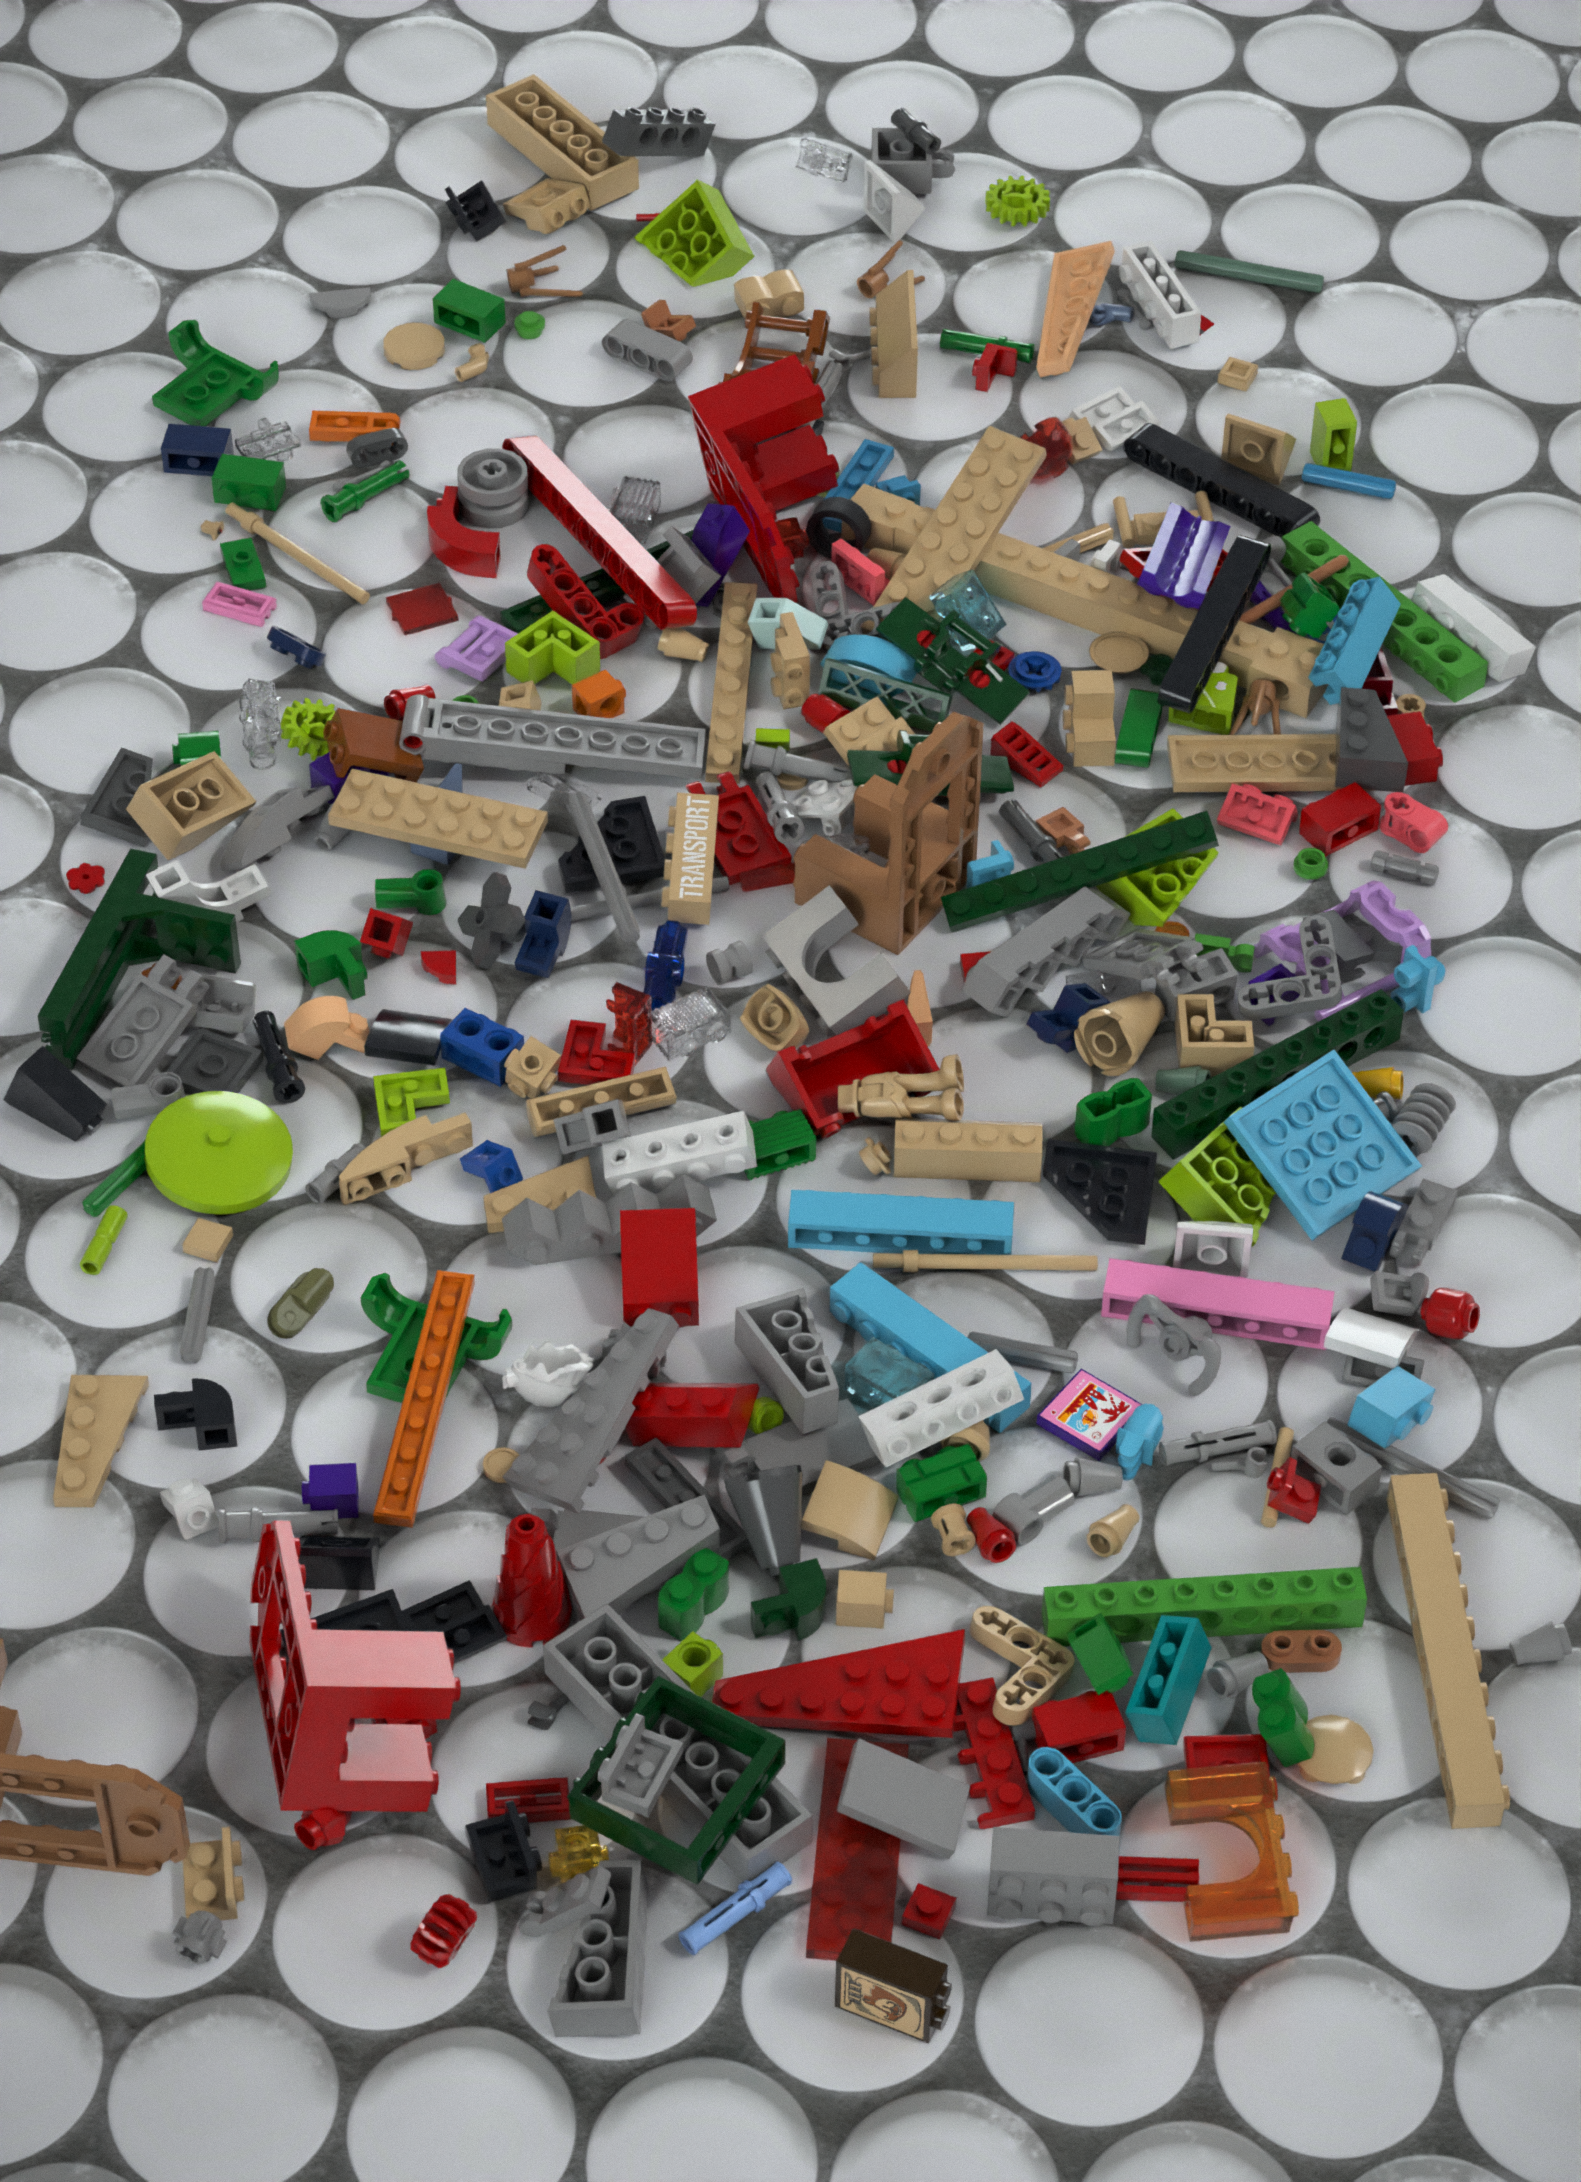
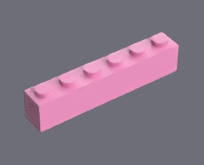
M1109 1258L1101 1316L1128 1320L1135 1303L1143 1295L1152 1294L1158 1297L1175 1314L1183 1318L1197 1316L1204 1319L1210 1325L1212 1333L1326 1350L1324 1348V1341L1330 1327L1335 1291ZM1145 1314L1142 1323L1154 1324L1149 1315Z

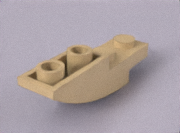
M462 1113L435 1124H431L428 1117L424 1115L391 1130L361 1151L339 1175L340 1195L343 1205L364 1200L369 1196L391 1188H397L402 1184L412 1181L411 1169L473 1147L472 1124L467 1114Z

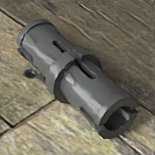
M905 108L894 111L891 116V122L904 132L908 141L918 144L929 155L931 152L936 153L939 150L941 140L928 130L925 122L914 118Z

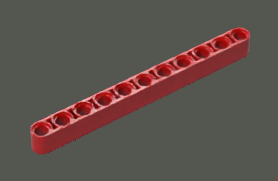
M538 436L507 438L503 441L502 449L514 452L526 463L528 489L658 628L663 630L693 626L695 624L697 608L689 594Z

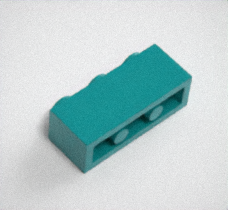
M1161 1615L1125 1711L1139 1742L1177 1745L1212 1649L1198 1618Z

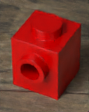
M370 908L360 942L372 946L370 953L390 959L392 953L403 956L413 922Z

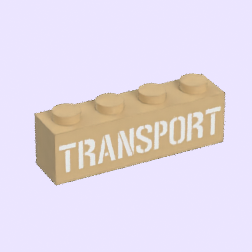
M677 792L676 806H669L668 827H674V833L667 832L666 853L672 854V860L665 859L664 880L670 881V887L663 886L661 907L668 908L667 922L709 925L719 795Z

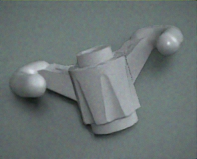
M1152 1294L1143 1295L1135 1303L1128 1318L1126 1328L1127 1345L1133 1349L1139 1347L1141 1344L1142 1320L1145 1314H1148L1161 1331L1159 1343L1162 1352L1168 1359L1176 1362L1194 1355L1204 1357V1370L1188 1388L1189 1393L1193 1396L1201 1394L1209 1388L1216 1378L1221 1361V1349L1212 1339L1210 1325L1207 1321L1197 1316L1183 1318L1170 1310L1158 1297Z

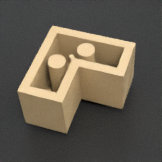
M1112 670L1071 671V684L1064 687L1065 705H1069V709L1063 710V729L1069 730L1065 737L1066 753H1072L1074 767L1114 766L1116 737L1113 722L1115 690Z
M1177 994L1175 1035L1178 1068L1201 1066L1204 1070H1210L1211 1076H1216L1254 1055L1252 1021H1216L1213 994Z

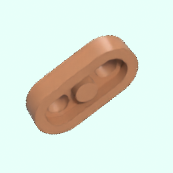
M1326 1630L1274 1631L1265 1636L1261 1646V1653L1265 1656L1269 1669L1274 1671L1282 1668L1286 1673L1330 1671L1339 1664L1342 1651L1339 1638ZM1278 1646H1286L1287 1648L1280 1649Z

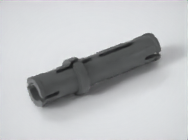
M1011 799V803L1007 800L1001 805L999 814L1011 825L1024 843L1027 844L1031 850L1030 854L1036 861H1041L1044 864L1064 857L1057 849L1055 840L1042 832L1040 827L1024 811L1016 799Z

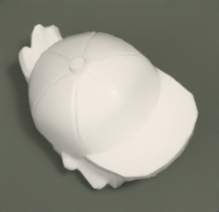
M547 1341L539 1346L537 1350L535 1346L530 1345L523 1358L516 1359L512 1367L505 1369V1375L502 1377L503 1389L515 1387V1390L526 1401L535 1406H560L586 1381L589 1375L588 1371L593 1368V1359L589 1357L588 1353L579 1352V1347H575L574 1344L554 1347L550 1341Z

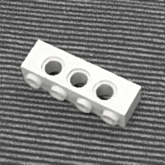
M995 1349L858 1417L871 1449L883 1465L888 1467L1023 1401L1024 1397L1013 1368Z

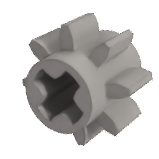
M202 1910L191 1913L189 1918L181 1916L172 1932L176 1936L174 1944L177 1945V1953L186 1961L194 1964H203L209 1960L210 1956L218 1959L227 1943L223 1938L226 1932L222 1930L223 1923L212 1913Z

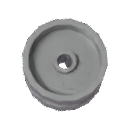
M500 448L475 451L463 458L458 466L457 478L459 509L464 519L473 525L483 528H503L521 520L529 510L527 465L524 460L514 452Z

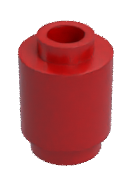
M817 693L810 695L801 709V714L805 717L806 723L821 733L824 732L828 725L850 713L849 710L828 696L818 695Z

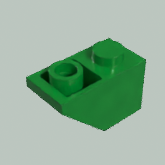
M1102 1613L1097 1614L1067 1633L1070 1645L1098 1695L1105 1691L1113 1693L1128 1683V1677L1133 1675L1127 1653Z

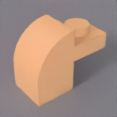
M323 996L309 1000L299 1006L284 1023L288 1048L308 1057L319 1060L334 1042L362 1053L365 1052L364 1045L369 1034L367 1018L357 1013L348 1012L346 998Z

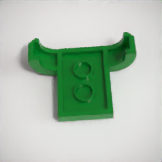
M184 320L169 331L168 335L175 355L187 370L152 395L153 406L190 425L206 426L241 398L250 401L257 400L276 386L279 380L278 361L272 362L270 369L263 373L209 345L200 332L197 320Z
M382 1273L373 1276L360 1297L361 1306L367 1317L380 1329L392 1334V1337L368 1378L366 1389L367 1393L403 1403L428 1304L411 1300L401 1295L393 1287L390 1275ZM502 1309L499 1314V1320L495 1322H485L466 1316L447 1395L467 1358L489 1360L499 1354L512 1330V1318L507 1309Z

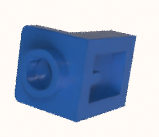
M486 1140L459 1159L465 1172L485 1179L490 1193L523 1180L512 1149Z

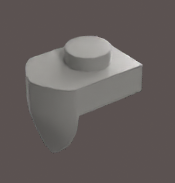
M1376 1271L1370 1278L1373 1310L1404 1316L1414 1315L1427 1296L1429 1278L1420 1272L1414 1273L1410 1277Z

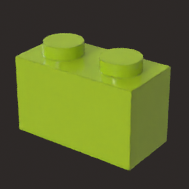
M1346 398L1315 402L1309 452L1316 465L1351 471L1357 420Z

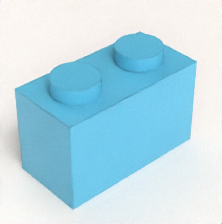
M1396 1366L1357 1395L1347 1425L1386 1449L1396 1440L1405 1439L1411 1429L1417 1424L1423 1425L1429 1419L1433 1411V1405L1430 1403L1435 1388L1401 1367Z

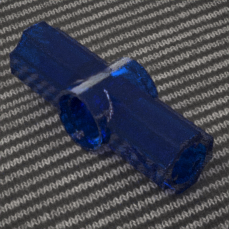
M667 920L665 924L658 926L653 951H649L647 954L645 987L641 1000V1010L646 1011L650 1017L663 1018L664 1015L671 1013L677 986L681 987L688 929L683 927L678 921Z

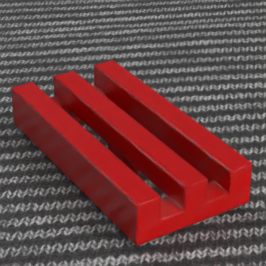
M568 1777L486 1783L488 1819L504 1815L505 1802L514 1800L518 1814L524 1812L528 1823L571 1820L569 1799H567L569 1795ZM560 1792H561V1795L539 1796V1797H536V1795H535V1794H547V1793H560ZM520 1796V1798L495 1800V1797Z
M1119 1856L1116 1900L1199 1903V1859ZM1124 1882L1148 1883L1149 1886L1124 1885ZM1165 1884H1187L1190 1887L1165 1886Z

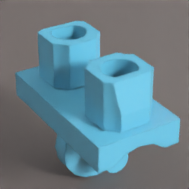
M1409 946L1405 949L1403 963L1394 969V978L1400 986L1391 992L1390 997L1404 1010V1013L1413 1007L1417 1008L1421 1013H1425L1431 1009L1434 985L1440 984L1444 980V965L1434 956H1428L1426 959L1421 957L1416 946Z

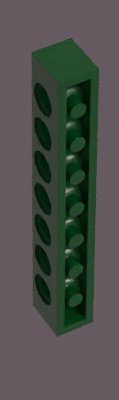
M1382 989L1364 997L1155 1107L1151 1138L1173 1160L1194 1149L1240 1106L1243 1108L1330 1051L1335 1050L1346 1066L1349 1067L1400 1040L1404 1010Z

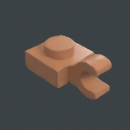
M1064 807L1036 820V824L1042 832L1055 840L1057 843L1056 847L1059 848L1065 845L1070 855L1085 850L1084 848L1091 844L1088 837L1084 835V824Z

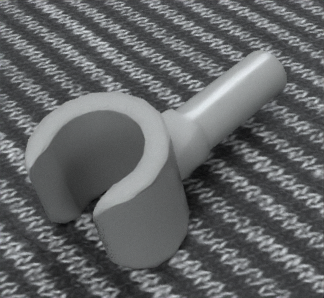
M833 349L829 356L835 359L833 361L835 364L841 363L843 366L841 372L844 373L851 363L871 357L869 351L846 355L837 349Z
M1252 1447L1247 1452L1245 1459L1212 1461V1471L1243 1470L1247 1476L1258 1478L1264 1473L1267 1462H1262L1265 1458L1266 1450L1260 1447Z

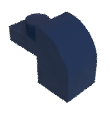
M535 890L524 916L527 934L514 964L516 970L549 978L558 955H564L571 929L572 914L568 898Z
M1086 983L1065 985L1054 1009L1032 1012L1026 1025L1036 1031L1037 1037L1043 1042L1056 1044L1066 1053L1077 1049L1074 1031L1078 1028L1079 1018L1087 1011L1111 1002Z
M1369 1191L1361 1201L1352 1223L1354 1226L1341 1259L1374 1272L1379 1271L1390 1240H1394L1409 1206Z

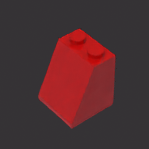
M695 1208L620 1210L623 1323L625 1322L632 1327L636 1319L650 1308L671 1315L679 1327L699 1325Z

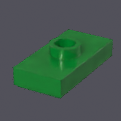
M252 537L220 543L221 554L232 586L249 591L266 587V578Z

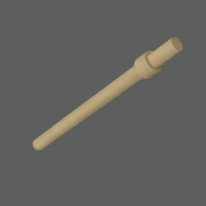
M235 503L227 505L226 514L240 522L241 527L252 535L258 534L359 603L365 604L369 600L370 594L273 530L264 523L263 518L252 511H245Z
M903 1250V1253H873V1268H903V1272H918V1269L1097 1271L1098 1267L1097 1256L918 1254V1250Z

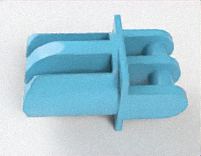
M1145 1403L1138 1406L1132 1416L1128 1418L1124 1428H1118L1115 1453L1119 1454L1118 1466L1122 1468L1123 1480L1133 1479L1142 1463L1152 1466L1153 1453L1163 1435L1164 1429L1162 1424L1163 1416L1159 1408L1153 1404Z

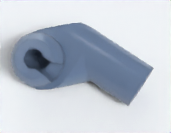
M1102 303L1094 306L1089 320L1096 326H1103L1115 320L1132 322L1134 308Z

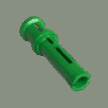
M398 460L358 484L347 483L343 485L340 492L332 496L325 495L321 498L322 511L331 522L337 523L347 512L362 509L366 500L403 480H407L410 476L409 469L397 474L398 470L406 467L403 461Z

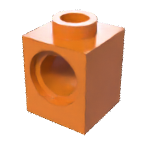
M606 669L572 684L573 710L578 715L614 718L625 713L624 698L626 697V690L620 680H615Z

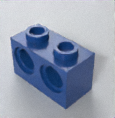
M464 1008L440 1033L442 1059L501 1087L505 1083L507 1069L504 1067V1063L515 1048L520 1051L524 1046V1036L512 1028L504 1027L490 1020L483 1014H478Z

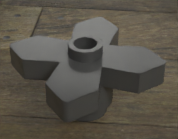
M493 872L483 885L481 907L468 905L458 917V924L462 933L474 937L471 955L475 965L489 969L499 957L501 942L508 944L519 942L526 934L525 918L521 908L508 904L512 889L506 875Z

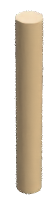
M1289 1427L1279 1429L1271 1471L1275 1467L1280 1468L1290 1457L1294 1431ZM1267 1488L1261 1524L1271 1528L1276 1526L1279 1511L1267 1506L1270 1489Z

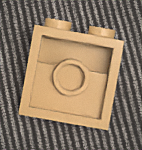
M548 178L503 203L506 215L519 217L522 220L525 219L528 229L541 231L542 234H549L558 230L559 227L564 225L565 221L579 218L591 207L583 184Z
M793 612L780 614V628L775 629V652L770 655L772 669L775 673V677L770 679L771 690L774 697H779L783 710L803 706L809 697L810 655Z
M878 696L828 725L823 732L848 766V750L898 751V731L906 730L908 734H915L902 716L895 720Z

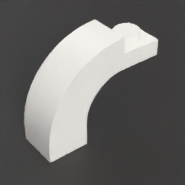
M178 859L146 874L149 884L158 898L235 914L236 922L244 919L241 913L242 909L272 895L256 864L223 880L209 884H199L190 881Z

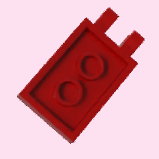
M730 771L718 774L717 779L721 785L716 787L719 798L714 862L722 876H727L729 886L791 866L792 856L785 844L779 842L775 837L774 828L769 824L767 814L750 786L746 785L739 788ZM699 781L686 785L689 793L706 794Z

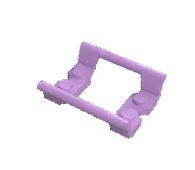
M1370 881L1350 891V896L1346 901L1323 911L1326 912L1334 909L1341 917H1345L1360 910L1361 914L1386 939L1399 943L1403 947L1401 963L1404 960L1405 949L1411 945L1417 947L1421 957L1426 959L1428 956H1431V936L1425 924L1411 910L1395 908L1396 896L1382 882ZM1301 922L1294 926L1281 924L1260 934L1259 943L1253 945L1255 946L1253 956L1258 959L1273 951L1282 961L1286 960L1297 963L1295 972L1297 976L1306 975L1299 933ZM1319 956L1314 958L1311 964L1315 967H1324L1331 960L1325 956ZM1394 973L1345 997L1342 991V999L1335 1007L1314 1011L1316 1020L1319 1022L1380 989L1387 992L1399 986L1394 978ZM1327 979L1320 980L1322 993H1330Z

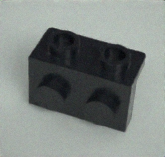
M482 180L456 196L450 186L444 189L449 197L446 204L452 214L457 217L455 221L464 234L470 232L476 242L507 222Z
M514 1800L505 1802L504 1815L465 1825V1834L488 1901L537 1889V1872L542 1871L540 1853L537 1846L530 1847L527 1840V1837H530L529 1823L524 1812L518 1814Z

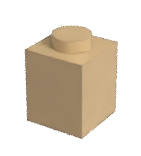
M839 1570L836 1626L884 1629L885 1613H893L894 1589H886L887 1573Z

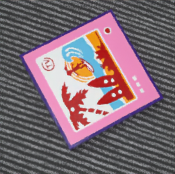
M1081 1368L1037 1415L1036 1424L1090 1457L1100 1461L1116 1444L1118 1428H1124L1128 1418L1132 1416L1135 1409L1143 1404Z

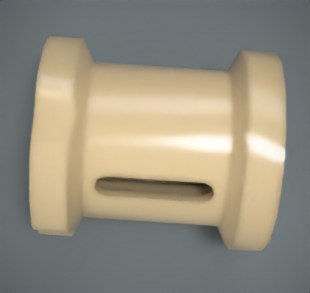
M959 1504L942 1506L931 1516L933 1527L939 1530L943 1540L941 1547L943 1553L951 1557L969 1552L975 1546L976 1540L974 1533L967 1529L964 1521L966 1513L963 1506Z

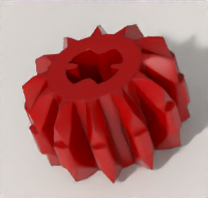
M450 1894L440 1896L418 1925V1929L412 1936L410 1950L428 1965L432 1964L438 1969L447 1966L455 1958L469 1937L477 1920V1912L469 1907V1904L461 1898Z

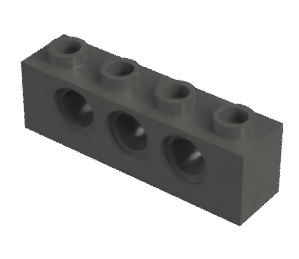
M627 107L626 110L613 109L602 143L619 156H704L716 124L706 117L705 111L695 107H691L689 110H681L675 107H670L669 110H660L654 107H649L647 110H639L633 107Z

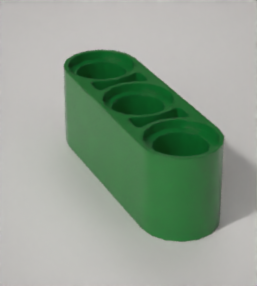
M1130 689L1116 746V764L1149 768L1163 710V705L1157 702L1159 692Z

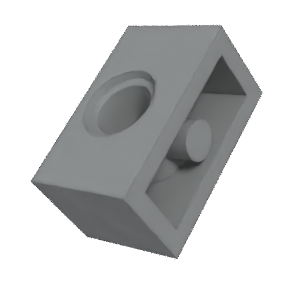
M1326 1421L1293 1445L1291 1458L1297 1460L1295 1474L1321 1485L1320 1494L1345 1515H1348L1378 1491L1382 1466L1371 1454L1363 1452L1342 1431L1334 1429Z

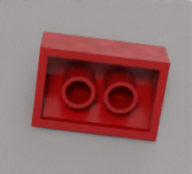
M649 1383L644 1392H637L632 1404L635 1410L625 1429L633 1446H642L657 1437L665 1447L741 1448L760 1388L758 1383Z

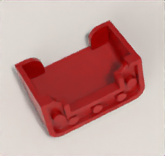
M904 999L886 1007L888 1011L887 1016L886 1014L879 1015L876 1018L871 1016L867 1018L864 1024L810 1047H807L805 1044L797 1050L794 1045L777 1052L765 1071L773 1086L793 1111L797 1109L802 1110V1114H804L805 1119L810 1124V1128L815 1136L820 1135L822 1139L829 1138L842 1130L840 1126L860 1118L856 1117L854 1112H839L838 1086L852 1085L855 1079L861 1081L866 1076L885 1072L891 1073L896 1071L899 1074H924L940 1070ZM933 1091L907 1092L908 1096L924 1097Z

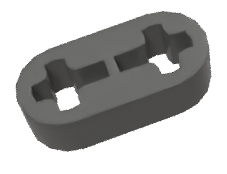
M388 428L354 437L347 444L346 451L353 465L364 468L381 464L385 460L393 461L401 458L408 450V443L402 431L397 428Z

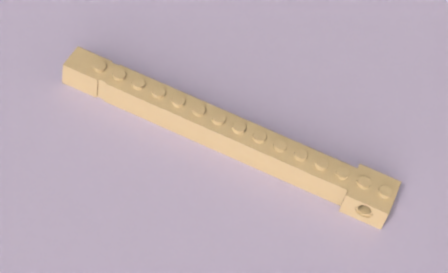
M863 484L850 499L860 505L869 516L872 525L871 534L864 547L870 550L876 547L907 554L935 509L927 506L924 508L916 505L913 501ZM842 521L841 538L843 540H854V531L847 523ZM1001 533L996 535L965 584L1100 635L1109 632H1125L1134 635L1145 642L1149 653L1171 661L1175 658L1199 611L1193 607H1182L1166 596L1152 595L1146 592L1143 587L1130 580ZM1239 621L1218 661L1226 664L1229 668V673L1238 677L1237 685L1247 689L1246 696L1249 694L1250 685L1253 681L1258 679L1268 680L1276 686L1275 698L1280 701L1279 708L1304 718L1308 717L1328 684L1315 687L1308 678L1324 644L1279 627L1272 633Z

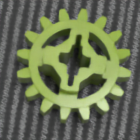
M1008 176L1006 181L999 178L997 179V185L990 184L989 191H986V212H991L992 219L999 217L1001 224L1007 221L1011 222V226H1015L1017 222L1027 226L1029 221L1036 224L1038 223V217L1045 218L1046 211L1050 210V191L1044 190L1045 185L1043 183L1036 185V179L1034 178L1025 181L1024 176H1020L1018 180Z
M304 698L303 704L294 700L291 707L287 706L279 724V729L283 730L281 738L290 739L287 747H297L299 749L298 755L302 756L308 753L313 761L316 760L317 756L327 754L329 748L323 733L325 724L328 720L332 719L336 712L334 711L335 705L331 703L326 707L323 705L322 699H318L315 704L309 698Z

